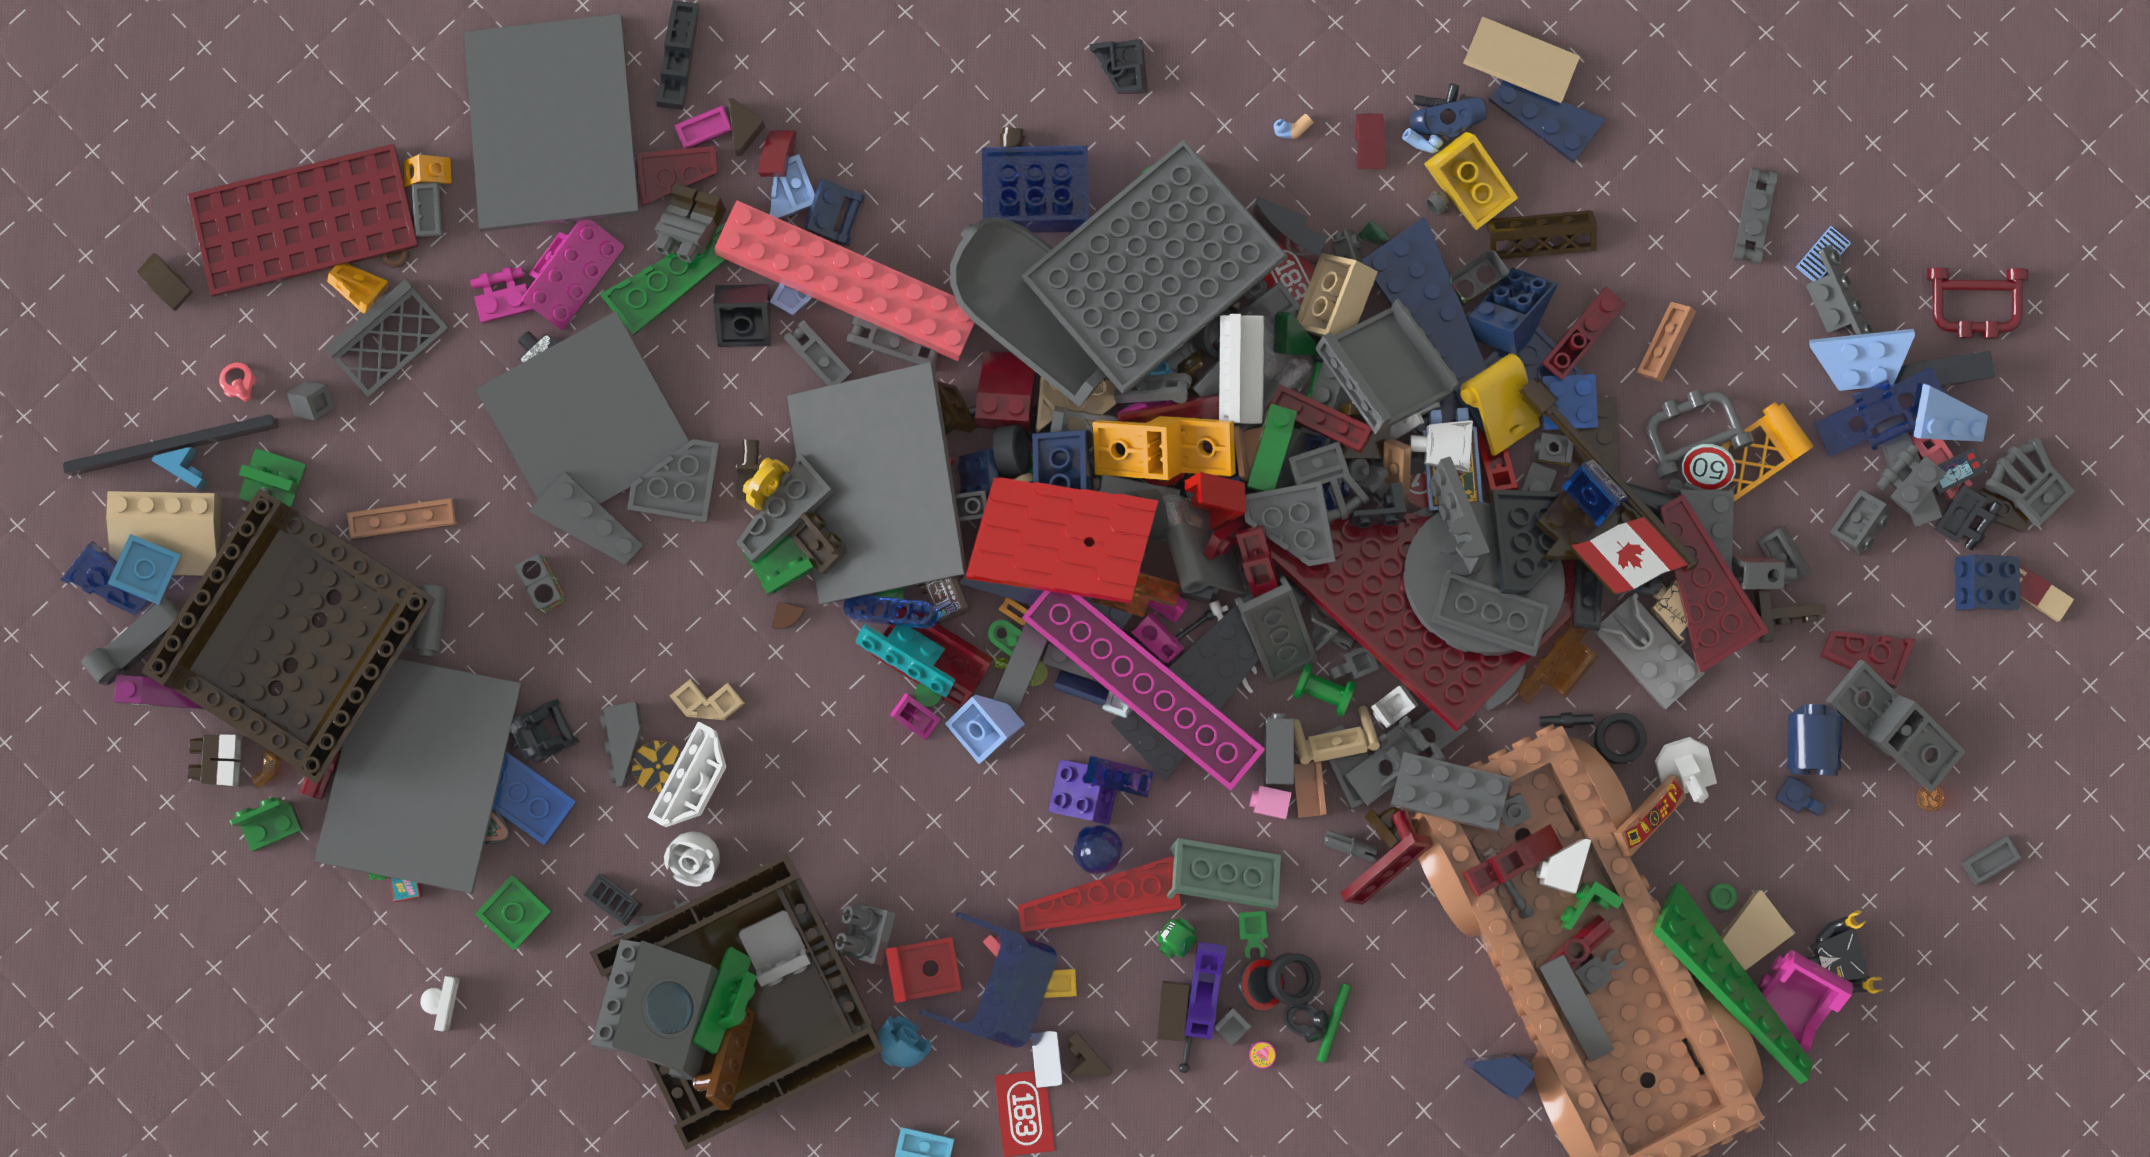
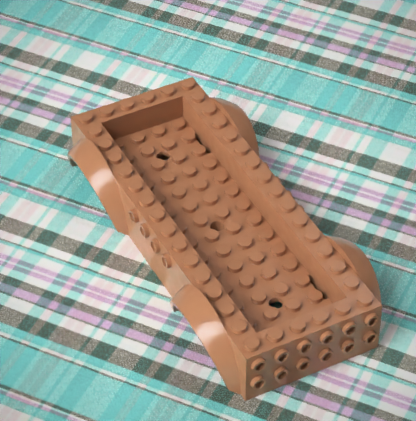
M1554 724L1535 732L1537 738L1531 740L1529 736L1511 744L1513 750L1507 752L1505 748L1487 756L1489 762L1482 764L1480 760L1467 766L1510 777L1506 798L1521 793L1532 817L1510 828H1506L1500 821L1498 832L1413 812L1410 819H1418L1416 833L1430 836L1433 846L1418 859L1433 891L1455 926L1468 937H1480L1488 951V956L1493 966L1497 969L1504 988L1509 993L1518 1015L1526 1026L1529 1037L1538 1050L1531 1061L1534 1065L1532 1071L1536 1073L1534 1080L1550 1121L1569 1156L1691 1157L1695 1155L1696 1157H1701L1711 1151L1710 1146L1720 1143V1145L1727 1144L1735 1139L1734 1134L1743 1130L1745 1133L1758 1128L1760 1126L1758 1122L1764 1119L1754 1100L1761 1090L1763 1081L1762 1067L1756 1046L1749 1031L1697 978L1691 977L1687 967L1653 933L1662 909L1656 899L1652 901L1648 890L1651 888L1644 875L1639 876L1630 856H1623L1614 835L1617 829L1633 814L1626 792L1618 777L1606 760L1592 746L1580 739L1568 737L1563 726L1555 728ZM1559 795L1562 796L1574 824L1579 829L1576 832L1562 807L1561 801L1558 799ZM1551 824L1563 848L1580 839L1591 840L1577 890L1582 883L1586 884L1589 881H1596L1624 900L1618 909L1610 908L1609 910L1600 908L1590 900L1572 929L1564 930L1560 927L1563 922L1560 920V916L1566 907L1573 906L1578 898L1574 896L1575 893H1566L1539 885L1540 878L1536 877L1539 863L1510 879L1519 894L1527 902L1526 905L1534 909V915L1526 919H1522L1519 916L1520 909L1514 904L1513 898L1503 883L1476 897L1463 872L1516 843L1515 833L1518 829L1525 828L1532 834ZM1597 914H1600L1615 932L1589 954L1588 961L1595 956L1600 961H1603L1605 954L1609 950L1616 949L1617 953L1611 956V962L1616 965L1624 961L1626 964L1619 970H1610L1609 974L1613 979L1591 994L1588 993L1576 976L1614 1048L1613 1051L1590 1062L1538 967L1562 947L1567 939L1572 938ZM1575 942L1569 947V953L1574 958L1583 950V946L1579 942ZM1580 963L1572 969L1573 973L1574 970L1582 966ZM1684 1038L1687 1039V1044L1697 1064L1703 1071L1701 1075L1699 1074V1070L1696 1068L1690 1054L1688 1053L1686 1045L1682 1041ZM1645 1072H1650L1655 1077V1083L1650 1088H1645L1640 1084V1077Z

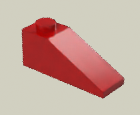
M1476 427L1479 458L1485 489L1490 503L1489 493L1493 489L1518 490V485L1508 449H1504L1497 455H1492L1486 434L1484 435L1479 427Z

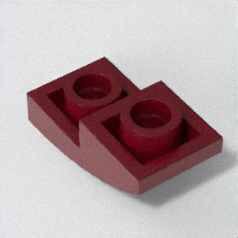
M1356 114L1357 168L1359 170L1385 169L1383 114Z
M795 130L769 132L759 164L758 173L761 177L787 176L789 157L794 155L797 133Z

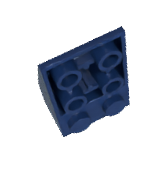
M1512 267L1508 275L1492 289L1469 315L1470 328L1475 340L1517 356L1531 340L1557 288V283Z

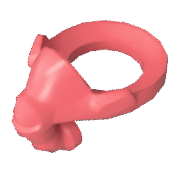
M238 362L226 366L219 378L220 386L225 391L224 393L230 398L238 397L244 402L251 400L252 387L256 385L257 381L251 369L246 364ZM235 368L242 369L245 372L244 380L236 379L232 382V386L226 383L228 372Z

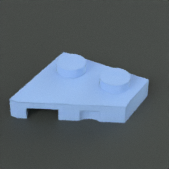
M799 154L789 158L787 176L774 177L771 211L769 215L778 219H783L811 208L815 196Z

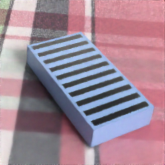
M1830 226L1798 263L1796 268L1811 281L1820 279L1827 270L1820 257L1819 250L1831 244L1833 249H1836L1839 255H1841L1851 242Z

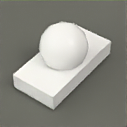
M445 976L442 990L430 988L422 994L421 1006L423 1010L429 1014H437L434 1030L444 1032L450 1029L459 977Z

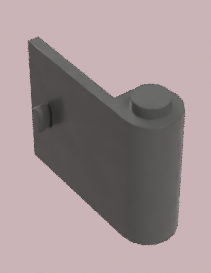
M420 585L419 588L433 596L435 601L404 650L416 651L417 655L422 657H433L434 653H439L447 588L434 585Z

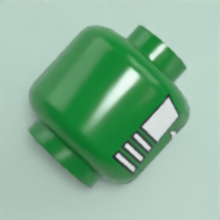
M1182 918L1178 920L1170 919L1157 936V941L1161 945L1159 951L1170 959L1174 956L1184 958L1197 941L1196 929Z

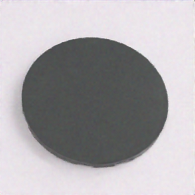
M1470 502L1490 553L1480 572L1466 578L1500 589L1490 503ZM1440 512L1426 521L1416 533L1405 557L1404 586L1415 615L1431 633H1435L1446 641V644L1461 651L1482 653L1486 656L1515 652L1516 650L1431 622L1445 574L1454 562L1462 559L1457 553L1451 555L1440 553L1442 543L1452 537V534L1449 533L1450 528L1447 521L1442 519ZM1558 560L1527 594H1517L1550 605L1542 635L1551 626L1562 605L1565 577L1561 560Z

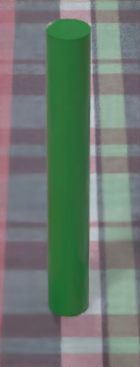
M1341 983L1316 1059L1317 1061L1327 1063L1352 986Z

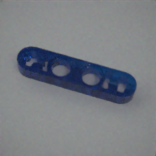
M866 595L847 599L843 605L844 613L851 619L860 622L931 628L937 623L939 618L938 609L925 601ZM860 604L861 606L866 608V611H864L863 609H856L855 611H853L854 607H858ZM884 604V612L876 617L874 614L876 607ZM906 606L907 614L904 618L898 619V610ZM927 611L929 612L928 616H924L923 618L916 615V612L921 614H926Z

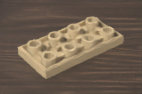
M1482 17L1463 64L1561 103L1580 56Z

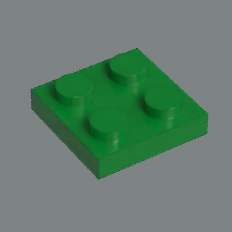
M511 875L475 915L513 951H516L552 913V910L515 875Z

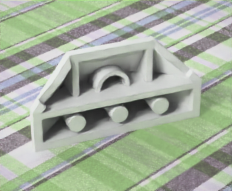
M700 722L697 723L648 818L664 827H668L700 816L703 813L726 769L717 731Z

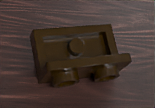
M803 512L800 515L803 521L789 536L821 574H827L847 551L842 546L843 541L835 533L830 532L825 526L827 523L821 515Z

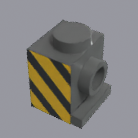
M1541 433L1539 439L1535 438L1532 453L1537 454L1536 462L1567 467L1571 463L1574 444L1567 436ZM1551 443H1555L1558 446L1557 452L1550 451L1549 445Z

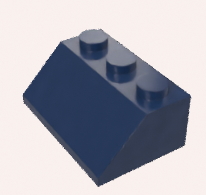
M1514 1053L1512 1056L1498 1054L1468 1058L1464 1062V1064L1503 1094L1515 1100L1519 1098L1536 1075L1531 1070L1534 1065L1521 1055L1519 1056Z

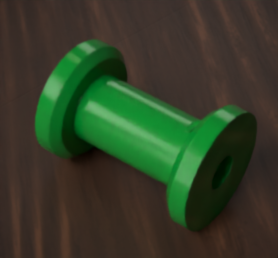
M1306 662L1293 693V698L1299 699L1305 693L1337 706L1336 714L1343 717L1354 692L1356 682L1349 681L1346 686H1342L1312 674L1313 667Z

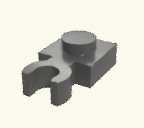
M1616 949L1609 950L1605 954L1603 961H1600L1595 956L1574 970V973L1589 994L1613 979L1609 974L1610 970H1619L1626 964L1624 961L1616 965L1611 962V956L1617 953Z

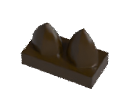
M1391 807L1380 814L1371 809L1364 817L1390 849H1393L1402 841L1392 818L1395 813L1401 811V808ZM1411 819L1416 831L1418 819Z

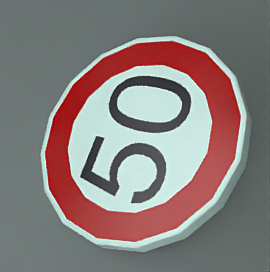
M1701 444L1693 447L1686 453L1682 462V473L1687 482L1705 490H1719L1732 482L1736 473V465L1731 453L1723 447L1715 444Z

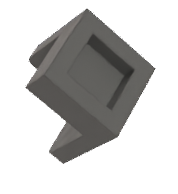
M305 381L286 393L293 413L297 417L315 421L334 409L325 384Z
M1231 1008L1214 1024V1028L1231 1046L1252 1028L1234 1008Z

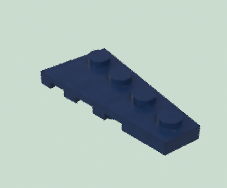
M1505 80L1502 81L1489 99L1491 103L1573 163L1606 120L1562 101L1559 103Z

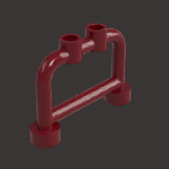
M1949 268L1927 269V280L1932 281L1933 319L1936 325L1943 331L1956 332V338L1958 339L1973 338V333H1983V339H1998L1999 333L2012 332L2020 325L2023 317V281H2028V269H2007L2006 280H1949ZM1943 290L2012 291V318L2008 322L1947 321L1943 315Z

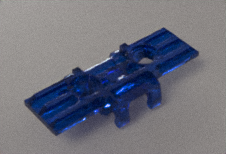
M1933 368L1925 369L1890 385L1888 379H1885L1868 389L1852 395L1854 403L1815 422L1814 425L1829 456L1831 457L1865 440L1868 441L1871 449L1874 451L1878 449L1879 445L1910 430L1914 432L1916 424L1913 417L1918 415L1923 384L1944 393ZM1905 392L1910 393L1913 398L1912 404L1905 408L1900 407L1899 395ZM1902 414L1906 420L1875 436L1871 434L1870 429L1877 426L1876 423L1890 416ZM1854 416L1861 417L1864 422L1863 427L1858 431H1852L1848 426L1849 420Z

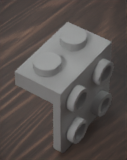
M781 910L741 929L739 932V937L756 969L757 980L761 987L766 984L768 986L776 985L783 980V976L789 973L793 975L799 974L806 970L807 965L810 964V955L807 954L806 946L786 910Z

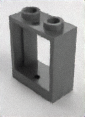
M1271 714L1270 719L1267 718L1264 721V786H1291L1294 784V719H1287L1288 714Z

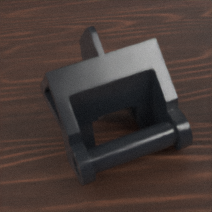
M559 699L544 703L536 710L514 718V723L509 726L517 741L512 745V748H520L525 760L532 758L535 763H540L580 742L578 737H574L559 707L561 704ZM549 711L562 737H559V735L553 738L549 737L543 725V720L549 717Z

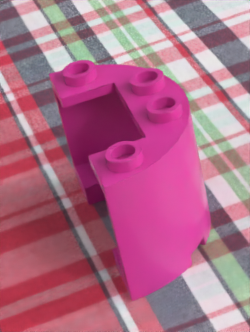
M1791 950L1783 957L1777 956L1771 967L1772 972L1763 975L1758 987L1761 988L1760 992L1807 1054L1812 1047L1815 1031L1831 1010L1837 1013L1852 996L1853 984ZM1750 1033L1752 1039L1759 1043V1041Z

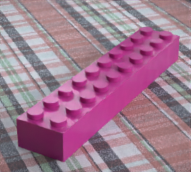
M1044 591L1022 617L1024 621L1228 790L1231 791L1265 750V748L1081 596Z

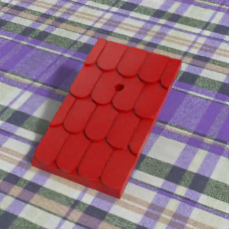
M994 478L965 579L1131 603L1158 500L1118 493L1115 495L1087 489L1079 490L1039 482L1030 483L1008 478Z

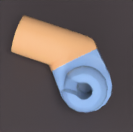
M1304 114L1295 123L1279 119L1274 123V131L1281 138L1297 139L1314 122L1307 114Z

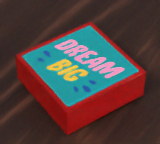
M390 877L394 902L422 897L420 883Z

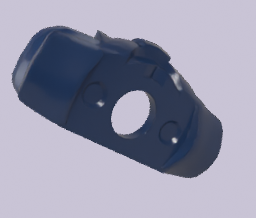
M1471 97L1421 108L1411 113L1410 125L1412 130L1418 134L1454 138L1467 129L1472 128L1473 125L1486 120V105L1482 98ZM1445 109H1451L1456 114V119L1451 124H1446L1441 119V113Z

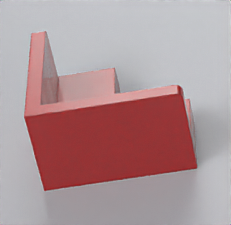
M1199 472L1185 481V491L1195 494L1191 496L1192 507L1209 511L1211 530L1216 531L1246 513L1245 483L1204 472Z

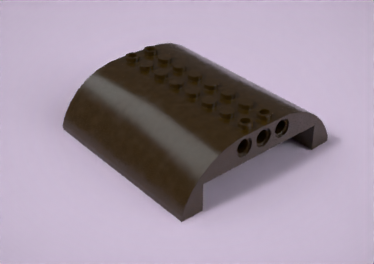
M787 854L589 952L601 977L606 976L608 982L621 939L640 943L642 940L712 965L719 971L726 950L730 947L749 957L739 937L741 929L781 910L787 911L795 929L798 930L806 946L805 950L810 955V964L807 965V969L796 975L789 973L782 977L783 980L773 986L766 984L761 987L756 978L754 983L755 992L746 1005L755 1015L730 1109L720 1110L705 1097L707 1090L698 1092V1089L694 1088L693 1080L672 1077L669 1075L670 1068L647 1060L677 1122L673 1126L685 1150L883 1051L874 1024L839 950L836 949L835 942L813 898ZM751 961L748 972L756 976V969ZM671 982L660 983L651 990L646 1000V1014L649 1022L656 1030L665 1034H674L681 1030L689 1002L687 993L680 986ZM705 1051L700 1075L712 1072L717 1053L711 1054Z

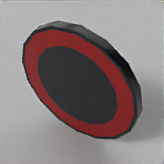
M1256 958L1250 960L1243 967L1239 976L1238 987L1240 996L1246 1006L1254 1011L1266 1012L1274 1009L1280 1003L1269 992L1266 983L1267 970L1272 962L1270 959ZM1281 973L1280 982L1282 985V989L1284 990L1285 982L1283 974Z

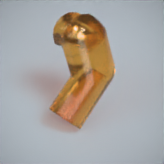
M268 749L262 754V770L251 777L257 788L275 778L280 771V757Z

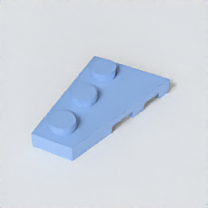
M1923 384L1914 437L1920 439L1983 442L1988 415L1929 385Z

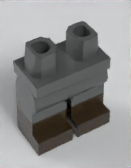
M675 183L671 191L673 197L667 210L663 213L660 223L658 222L655 228L658 234L655 248L660 254L668 256L674 246L680 247L677 252L678 257L683 261L692 263L697 253L704 255L707 249L706 245H708L726 212V208L718 196L702 191L697 192L695 189Z

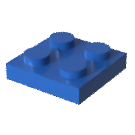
M1596 374L1567 375L1562 381L1557 376L1541 377V381L1559 399L1555 403L1558 406L1557 409L1576 429L1598 428ZM1543 414V430H1560L1549 417L1546 418Z

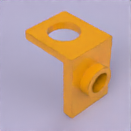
M417 155L403 161L405 187H410L412 184L420 182L452 183L451 160L449 157ZM412 165L414 166L413 178H411L410 176V169Z

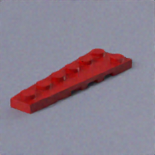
M1174 856L1018 905L1021 932L1182 909L1180 894H1176L1172 899L1167 898L1168 892L1172 889Z

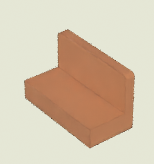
M1239 426L1234 427L1239 476L1246 484H1248L1262 427L1243 431Z
M1321 761L1308 764H1294V786L1298 818L1326 815Z

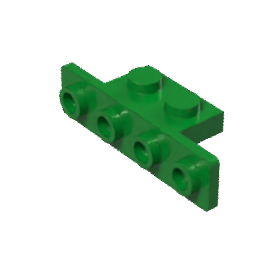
M733 947L726 950L692 1040L695 1045L711 1054L718 1052L725 1031L742 1023L746 1016L745 1008L747 1002L755 992L754 983L757 976L748 972L752 960Z

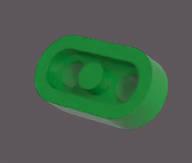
M997 620L989 627L988 636L994 645L1011 657L1022 631L1006 620ZM1001 628L1007 631V636L1003 639L997 635L998 630Z

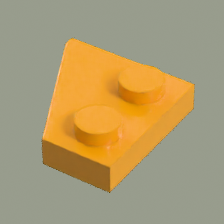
M349 264L336 265L329 272L327 280L328 283L364 314L387 290L389 282Z

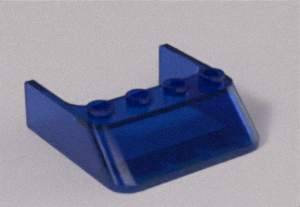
M957 911L956 917L996 932L1001 940L999 953L976 1015L970 1022L962 1023L922 1008L919 1014L1009 1047H1022L1027 1043L1057 964V952L1050 945Z

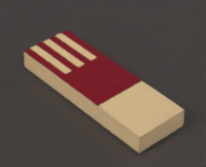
M2020 564V598L2056 622H2060L2074 599Z

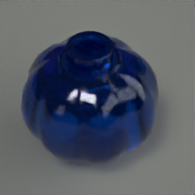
M1096 825L1085 827L1079 832L1075 840L1073 857L1076 863L1090 874L1106 873L1117 866L1121 858L1123 843L1119 835L1108 826Z

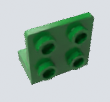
M789 534L756 564L744 553L769 597L813 572L815 569L811 561Z
M268 798L260 802L261 807L254 809L249 807L235 813L236 818L229 820L231 826L242 828L252 852L303 831L292 802L282 800V798Z
M1589 881L1586 884L1582 883L1574 895L1578 898L1573 906H1567L1560 916V920L1563 921L1560 927L1564 930H1571L1590 900L1600 908L1609 910L1610 908L1618 909L1624 899L1596 881Z

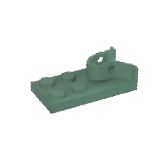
M1178 838L1171 845L1170 851L1174 854L1172 889L1167 894L1168 899H1172L1176 894H1184L1271 909L1278 907L1281 855Z

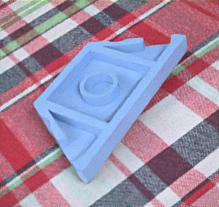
M1914 329L1813 339L1809 340V344L1839 391L1894 385L1915 337Z

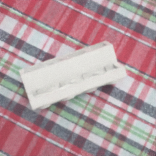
M1220 315L1219 420L1234 421V424H1263L1264 316Z

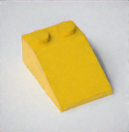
M1464 132L1424 163L1437 184L1475 230L1479 229L1518 199L1474 134Z

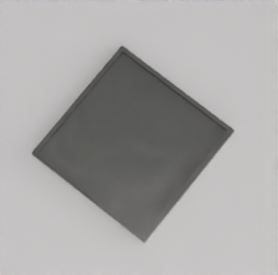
M616 311L475 389L538 500L566 472L601 504L631 487L632 482L689 442Z

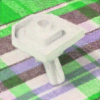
M1691 737L1664 745L1655 760L1660 784L1669 775H1677L1684 793L1690 792L1694 802L1704 803V800L1709 796L1705 787L1717 784L1708 747Z

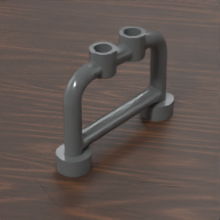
M1701 389L1695 390L1686 395L1688 401L1678 404L1677 400L1673 399L1661 405L1663 410L1650 418L1646 431L1659 463V467L1655 469L1659 480L1679 473L1676 461L1684 459L1686 453L1698 445H1719L1731 440L1734 449L1740 450L1755 443L1752 433L1744 431L1735 406L1729 396L1723 392L1714 391L1703 394ZM1712 402L1722 404L1731 429L1666 454L1657 432V427L1661 422L1675 419L1691 410H1698Z

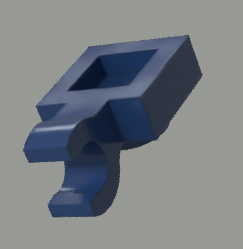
M1791 776L1787 777L1775 797V800L1796 813H1799L1803 807L1814 815L1821 816L1826 807L1809 797L1813 791L1811 788Z

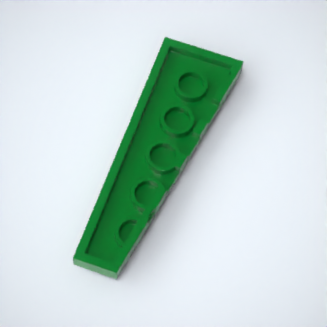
M726 222L717 227L710 242L706 245L707 249L704 255L697 253L692 263L681 260L677 255L678 251L672 252L670 255L665 256L663 260L646 267L642 272L625 279L600 294L613 312H617L621 321L633 336L637 335L727 261L715 255V246Z

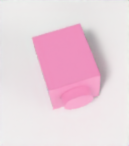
M1259 786L1258 791L1253 790L1250 806L1254 807L1253 813L1285 820L1291 792Z

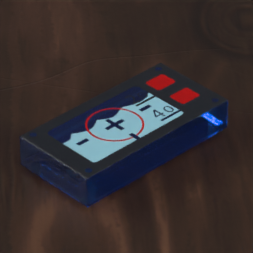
M1975 447L1938 465L1946 474L1934 487V490L1939 495L1987 471Z

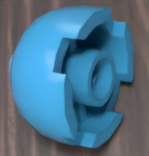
M900 1015L895 1019L889 1016L878 1032L883 1051L880 1052L882 1060L889 1066L910 1068L924 1060L932 1048L930 1040L928 1038L923 1040L916 1033L920 1028L909 1019Z

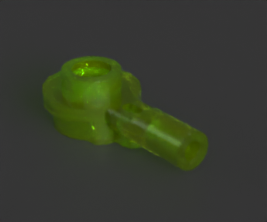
M997 657L994 667L1006 670L1009 660ZM1038 661L1029 682L1030 686L1041 685L1047 678V668L1041 661Z

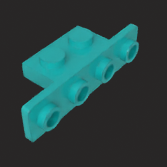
M901 621L897 623L888 637L866 624L861 628L855 641L858 645L901 670L912 679L927 686L933 692L943 697L948 696L955 683V679L934 666L945 648Z

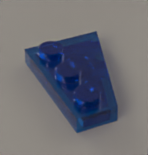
M94 541L87 545L60 579L67 584L72 582L82 587V591L86 593H95L105 598L106 602L133 615H137L148 603L146 599L108 584L117 561Z

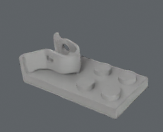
M1633 593L1601 622L1599 631L1592 632L1665 710L1705 673L1698 674L1696 663L1637 600L1639 596Z

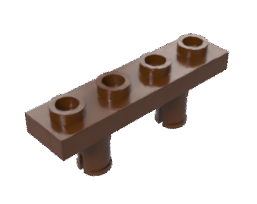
M748 1007L745 1008L746 1016L742 1023L725 1031L712 1072L701 1075L697 1074L693 1078L694 1088L698 1089V1092L707 1090L705 1097L720 1110L731 1108L755 1015Z

